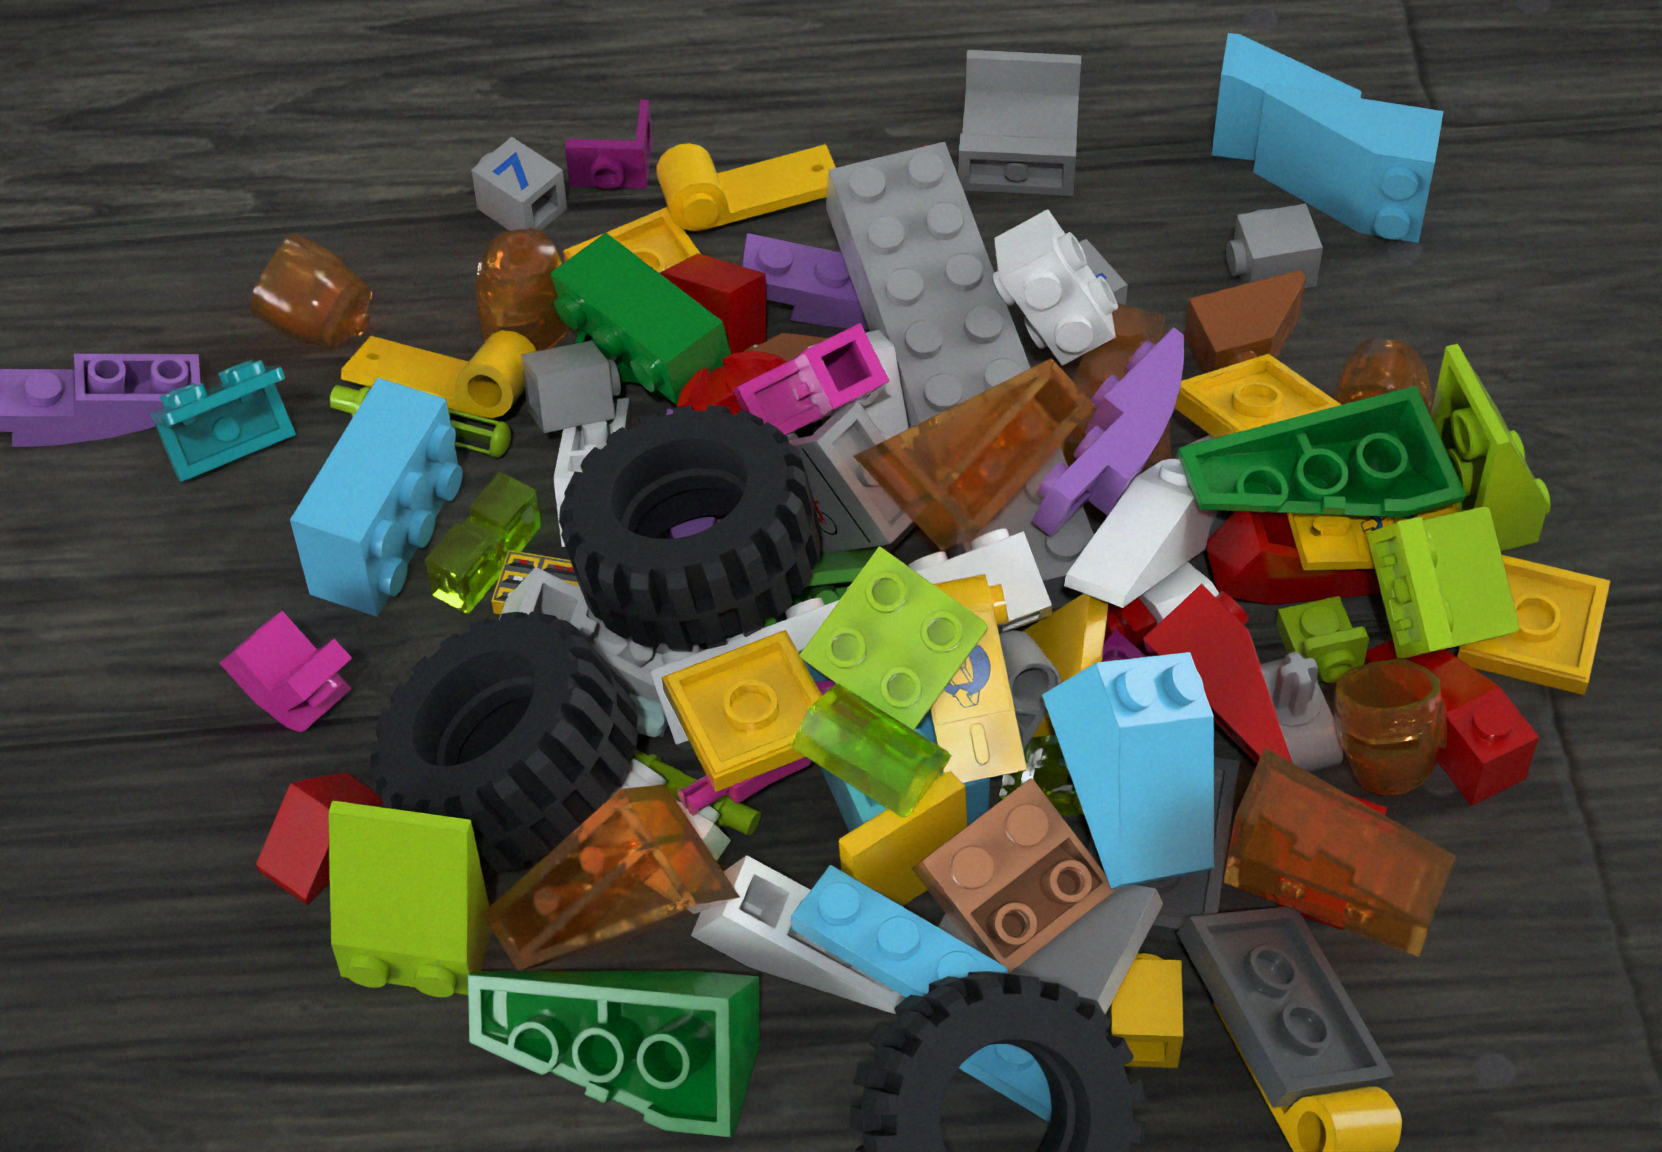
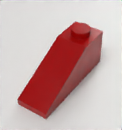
M1235 511L1207 540L1206 549L1216 588L1219 593L1224 591L1233 598L1267 605L1316 601L1336 596L1345 598L1381 594L1375 569L1303 570L1287 513Z
M1201 583L1143 638L1146 654L1151 657L1190 652L1196 670L1201 676L1203 688L1213 713V721L1287 794L1296 786V771L1250 632L1244 626L1250 619L1242 607L1226 592L1221 591L1215 597Z
M1391 639L1367 651L1364 667L1470 806L1526 780L1539 736L1501 687L1446 649L1398 660L1394 642Z

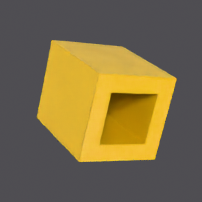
M1139 953L1129 968L1107 1010V1017L1111 1020L1107 1033L1111 1036L1124 1038L1134 1056L1133 1060L1124 1066L1178 1068L1183 1041L1181 960H1163L1154 954Z

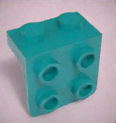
M249 360L219 372L218 376L222 384L205 390L203 383L198 385L192 383L160 396L164 407L150 412V415L178 481L183 482L296 435L275 383L285 379L281 366H264L262 360L254 362Z

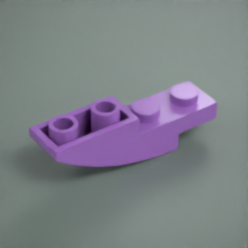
M747 233L740 266L766 273V300L792 305L790 320L841 328H851L861 323L863 329H869L842 253Z
M1173 327L1156 345L1149 340L1145 341L1128 361L1125 367L1128 373L1121 380L1115 375H1111L1092 397L1089 404L1096 409V412L1084 432L1086 437L1074 452V457L1077 460L1070 467L1066 466L1063 462H1059L1048 473L1037 490V493L1044 497L1032 522L1050 537H1053L1087 501L1091 502L1108 516L1135 477L1140 475L1168 424L1181 386L1184 364V335Z
M74 354V369H0V432H12V447H37L112 438L155 427L150 412L164 407L160 396L195 383V385L201 384L199 354Z

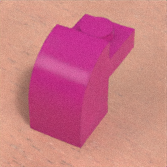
M861 323L804 350L793 360L736 387L733 391L743 411L763 419L764 424L768 422L774 425L787 436L838 411L844 404L853 403L865 397L890 380Z
M283 611L266 621L220 662V665L258 706L285 727L298 732H303L351 690V687L337 673L338 670L352 659L351 656L335 638L319 649H316Z

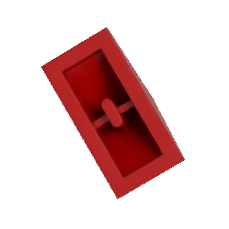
M699 253L660 272L662 276L723 321L730 354L744 352L753 345L766 342V273Z
M347 772L290 783L256 862L257 870L307 906L330 883L329 809L332 801L387 808L375 791Z

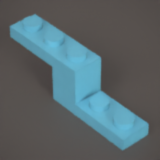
M832 865L828 867L791 915L793 931L906 998L910 994L924 996L929 993L930 983L948 976L963 978L967 977L969 972L983 971L1008 973V968ZM1009 1044L988 1045L967 1058L959 1067V1069L1050 1123L1052 1103L1049 1085L1041 1067L1027 1051Z

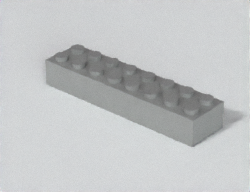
M940 142L829 169L826 210L869 331L880 330L894 345L912 450L930 471V475L926 479L938 502L933 510L950 558L972 551L970 542L986 533L1007 529L1009 536L1024 531L1051 601L1052 609L1066 605L1084 594L1064 586L1067 572L1094 534L1083 506L1053 537H1050L1032 522L1044 497L1037 493L1040 484L1059 462H1063L1066 466L1068 465L1007 304L995 286L993 267L946 143Z

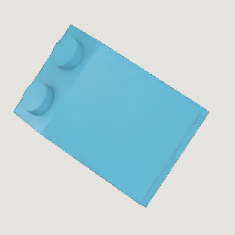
M1266 83L1253 173L1360 234L1419 243L1444 111Z
M1191 653L1097 662L1042 694L1111 890L1205 873L1213 869V713Z

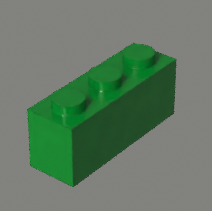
M604 233L550 272L558 297L554 300V306L563 322L573 330L581 328L593 338L599 350L608 359L613 361L617 358L632 369L633 374L642 386L649 391L659 390L676 405L682 388L697 371L707 367L710 373L714 369L724 366L722 358L731 355L723 321L608 233Z

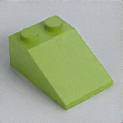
M1458 344L1446 346L1430 416L1466 493L1464 501L1456 503L1459 511L1484 506L1488 507L1501 552L1537 543L1545 516L1549 514L1551 507L1547 487L1540 478H1534L1525 461L1524 447L1519 435L1514 430L1509 431L1499 410Z
M332 801L329 809L331 945L341 977L349 978L356 984L372 988L382 987L386 983L415 987L420 992L434 997H449L453 993L468 995V974L473 971H481L493 927L471 820Z

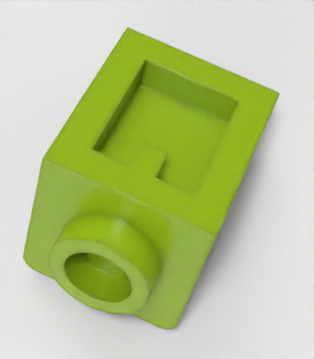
M1339 596L1278 609L1276 626L1287 653L1299 652L1306 659L1313 658L1319 668L1317 682L1336 683L1363 671L1369 636L1365 627H1352Z

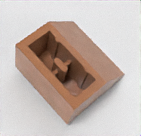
M1030 778L912 868L953 924L986 956L1007 967L1008 974L1117 890H1111L1105 872L1033 778Z

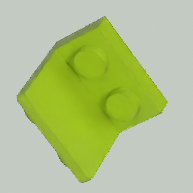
M1488 507L1474 508L1424 520L1422 516L1398 521L1367 533L1398 660L1516 633L1519 630V623L1498 539Z
M879 546L799 657L812 669L826 679H831L902 732L912 734L985 635L988 626L976 614Z

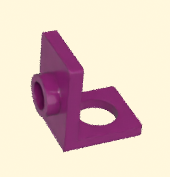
M640 99L635 141L566 140L565 153L569 185L571 187L647 189L653 140L649 100Z

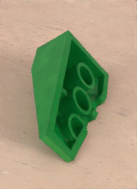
M1417 385L1183 446L1177 451V456L1200 510L1406 517L1462 502L1466 497L1463 486Z
M473 971L468 974L469 1043L540 1075L551 1072L586 1088L585 1095L600 1102L607 1103L609 1100H613L644 1114L643 1121L662 1130L731 1137L736 1133L760 1046L759 976L705 971Z

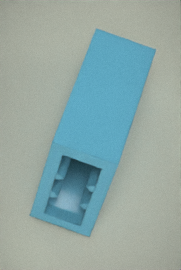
M1228 33L1221 73L1212 156L1255 161L1266 83L1361 98V91L1245 36Z

